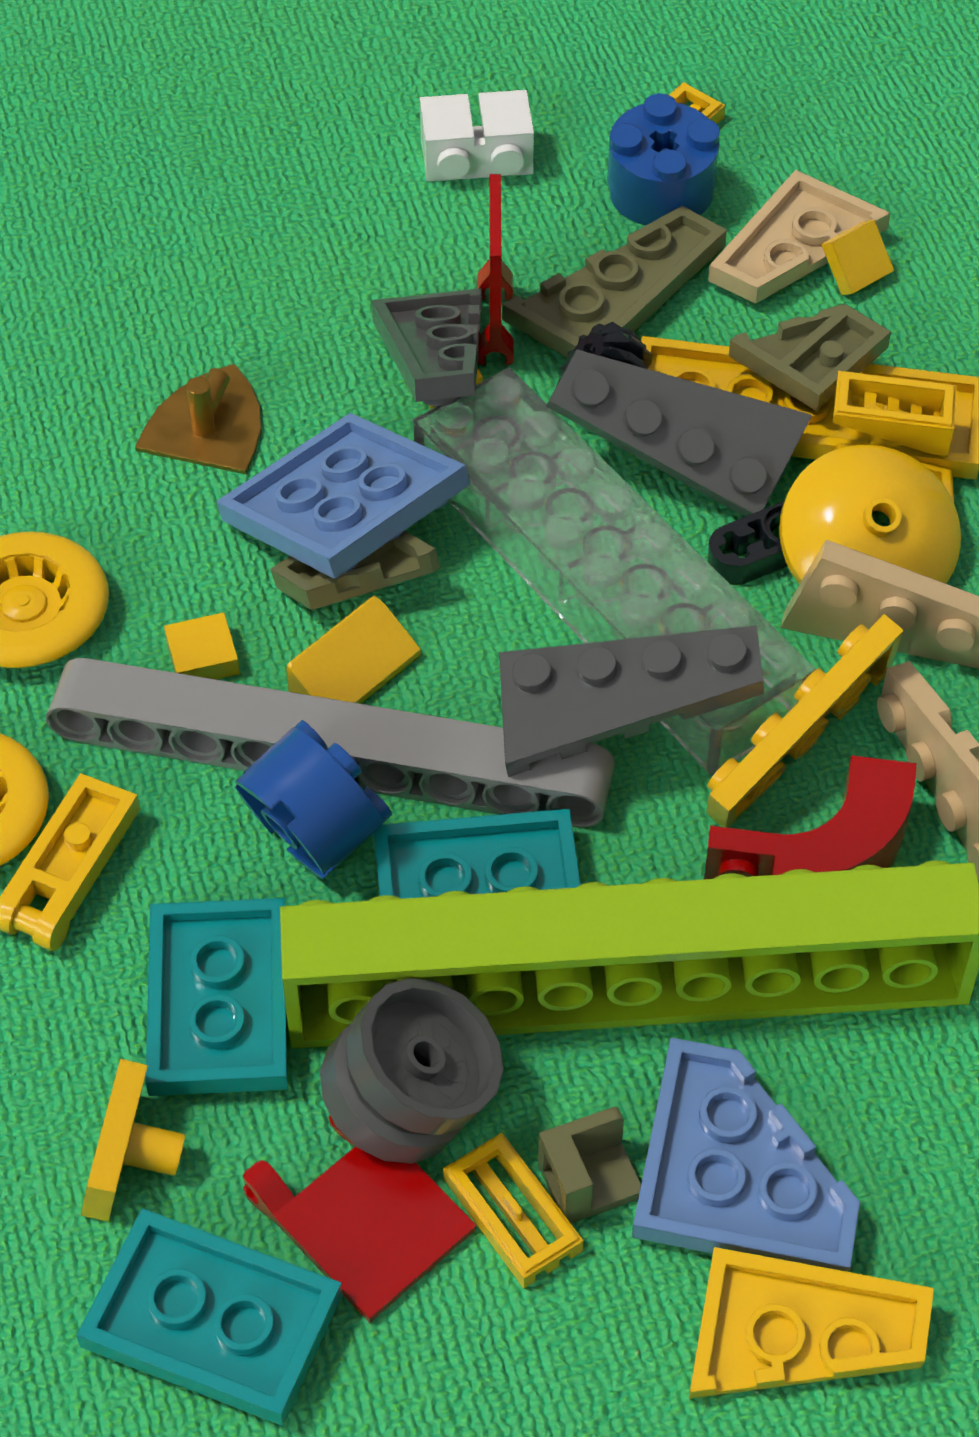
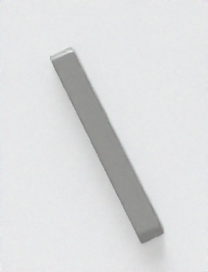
M75 658L65 664L46 714V722L49 728L59 736L71 741L243 771L248 769L282 736L303 720L320 735L328 748L333 743H337L356 761L362 772L354 780L362 789L367 786L378 794L500 815L570 809L572 827L581 828L595 826L602 821L615 767L614 757L607 749L590 743L587 744V752L562 760L560 754H556L529 763L531 770L508 777L505 766L503 727L89 658Z

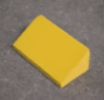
M374 595L288 663L286 668L289 692L362 704L421 655V649L389 608Z

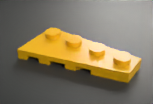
M885 614L870 629L863 624L857 626L837 650V653L842 658L827 673L820 668L812 672L794 695V698L799 702L783 718L778 713H774L758 728L751 738V742L755 747L740 763L734 758H730L715 772L707 784V787L712 792L709 794L706 813L720 826L728 828L780 778L786 768V765L781 760L787 754L796 760L799 757L801 758L817 743L829 723L825 717L830 712L841 720L857 705L860 699L858 697L869 682L877 686L885 678L886 669L892 667L904 630Z

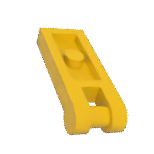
M80 773L1 894L0 931L10 935H15L18 931L32 936V941L35 945L50 951H56L67 936L71 919L140 811L138 794ZM36 894L50 899L43 911L29 906Z

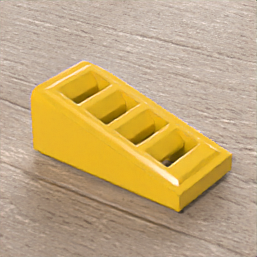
M838 371L832 423L922 452L948 456L955 426L957 385ZM853 395L864 398L863 407L852 406ZM876 402L887 405V410L876 409Z

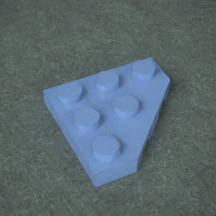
M671 1037L633 1223L632 1238L712 1254L714 1247L849 1272L860 1201L843 1180L836 1181L816 1156V1146L783 1104L776 1105L755 1079V1069L740 1050Z

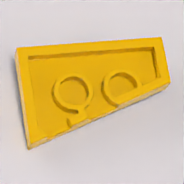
M714 1247L689 1399L922 1368L926 1356L934 1288Z

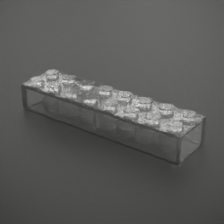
M510 367L477 384L475 396L458 397V400L453 404L436 406L414 418V442L466 465L470 485L449 499L448 502L584 643L757 625L764 684L763 695L684 720L677 715L659 721L711 776L730 758L738 760L755 747L751 742V738L772 714L778 713L783 718L799 702L794 698V695L800 685L816 668L559 415L546 407L547 404Z

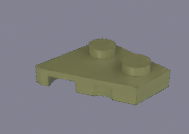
M842 304L821 310L812 317H797L779 322L777 333L762 338L750 340L746 332L735 335L730 340L729 357L815 411H818L835 396L838 371L861 373L888 349L891 331L850 306Z
M403 531L399 537L387 542L361 560L355 568L341 574L336 579L291 556L270 570L277 589L307 608L314 610L433 573L441 567L434 547Z

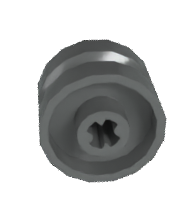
M408 978L386 984L366 1003L354 1017L353 1022L328 1047L320 1069L322 1100L335 1126L357 1148L383 1161L413 1164L436 1156L497 1094L503 1073L500 1042L486 1016L465 995L438 981Z

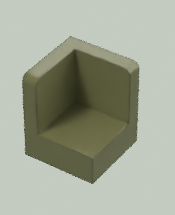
M611 1107L539 1133L538 1167L553 1201L570 1223L622 1206L639 1198L641 1183L622 1144L624 1119L618 1107Z

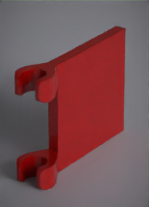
M489 174L490 258L477 274V289L482 288V300H486V290L490 288V323L480 334L478 364L486 365L487 354L500 352L505 355V365H512L514 362V339L501 324V288L505 290V300L513 298V274L502 261L501 174Z
M329 1115V1123H330V1126H331V1127L335 1130V1132H337L343 1139H345L346 1141H348L349 1143H351L352 1145H354V1144L335 1126V1124H334V1122H333L331 1116ZM356 1146L295 1197L267 1161L260 1160L243 1174L245 1197L259 1211L272 1219L324 1276L342 1282L343 1296L368 1323H371L476 1231L477 1225L417 1163L383 1161Z

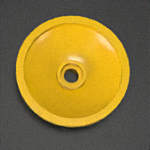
M847 446L817 458L800 473L791 486L780 515L779 533L782 552L789 570L798 584L801 583L825 540L835 542L947 584L952 576L959 558L961 547L959 517L954 502L942 482L918 460L903 452L884 446ZM873 511L883 512L889 518L890 525L880 526L876 524L871 513Z

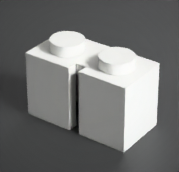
M527 90L478 93L482 126L472 125L468 94L420 97L421 143L426 181L489 177V174H501V176L533 174L534 131Z

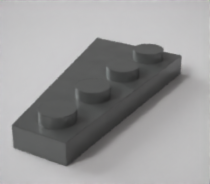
M482 288L371 300L373 323L415 402L423 401V403L431 406H446L455 403L458 397L475 396L482 321Z
M576 350L546 405L551 410L744 517L764 509L812 417L808 413Z
M757 625L499 652L504 753L507 774L510 777L531 770L529 763L556 754H560L562 760L587 752V744L621 733L627 739L650 731V724L679 715L685 720L763 695L764 684Z

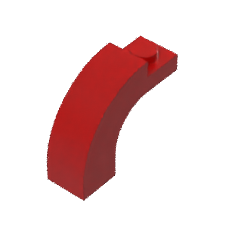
M851 755L841 809L827 823L807 832L776 834L710 825L704 879H714L717 876L730 873L741 874L745 877L782 875L795 869H807L813 872L845 871L862 865H876L881 868H889L894 862L905 836L914 796L917 763Z

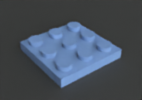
M349 413L217 500L216 503L222 521L336 579L341 574L355 568L361 560L384 544L399 537L403 531L430 512L444 506L449 499L468 487L470 481L465 464Z

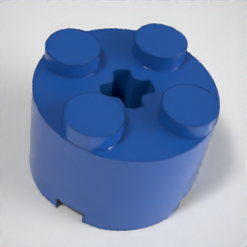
M660 93L650 95L646 98L644 104L633 107L622 114L614 123L609 138L607 180L610 198L614 207L628 219L642 225H648L681 206L702 215L713 200L719 152L720 129L714 121L709 120L700 111L690 106L676 103L675 99L670 95Z
M303 720L282 736L235 781L237 784L235 788L238 794L262 825L271 834L276 832L290 845L286 850L306 869L321 879L331 870L336 869L392 816L389 807L372 789L367 786L362 789L354 780L362 771L349 753L337 743H333L328 748L320 735Z

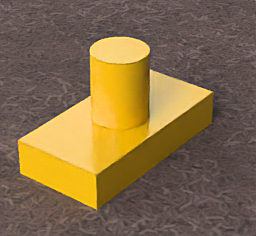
M124 1059L119 1061L86 1187L81 1216L109 1222L123 1164L176 1176L186 1134L134 1122L148 1067L146 1064Z

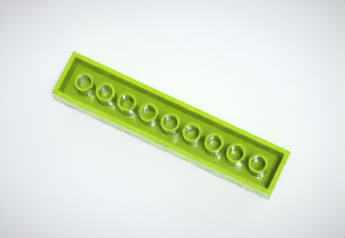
M935 860L925 862L919 866L881 868L876 865H862L851 870L829 872L795 869L782 875L751 877L730 873L717 876L714 879L676 881L671 878H656L641 884L609 886L600 882H589L576 888L539 890L534 887H517L508 892L483 894L450 891L436 897L404 899L383 895L374 897L369 901L331 903L325 900H310L300 905L280 906L282 982L291 1049L330 1046L340 1033L353 1022L354 1017L366 1003L386 984L408 978L438 981L465 995L486 1016L495 1035L969 1004L979 971V883L974 862L950 864L946 861Z

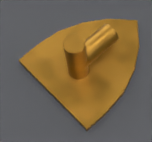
M235 364L219 369L212 368L208 373L191 378L187 384L178 388L157 407L145 425L135 450L247 474L256 453L261 434L260 408L251 384Z

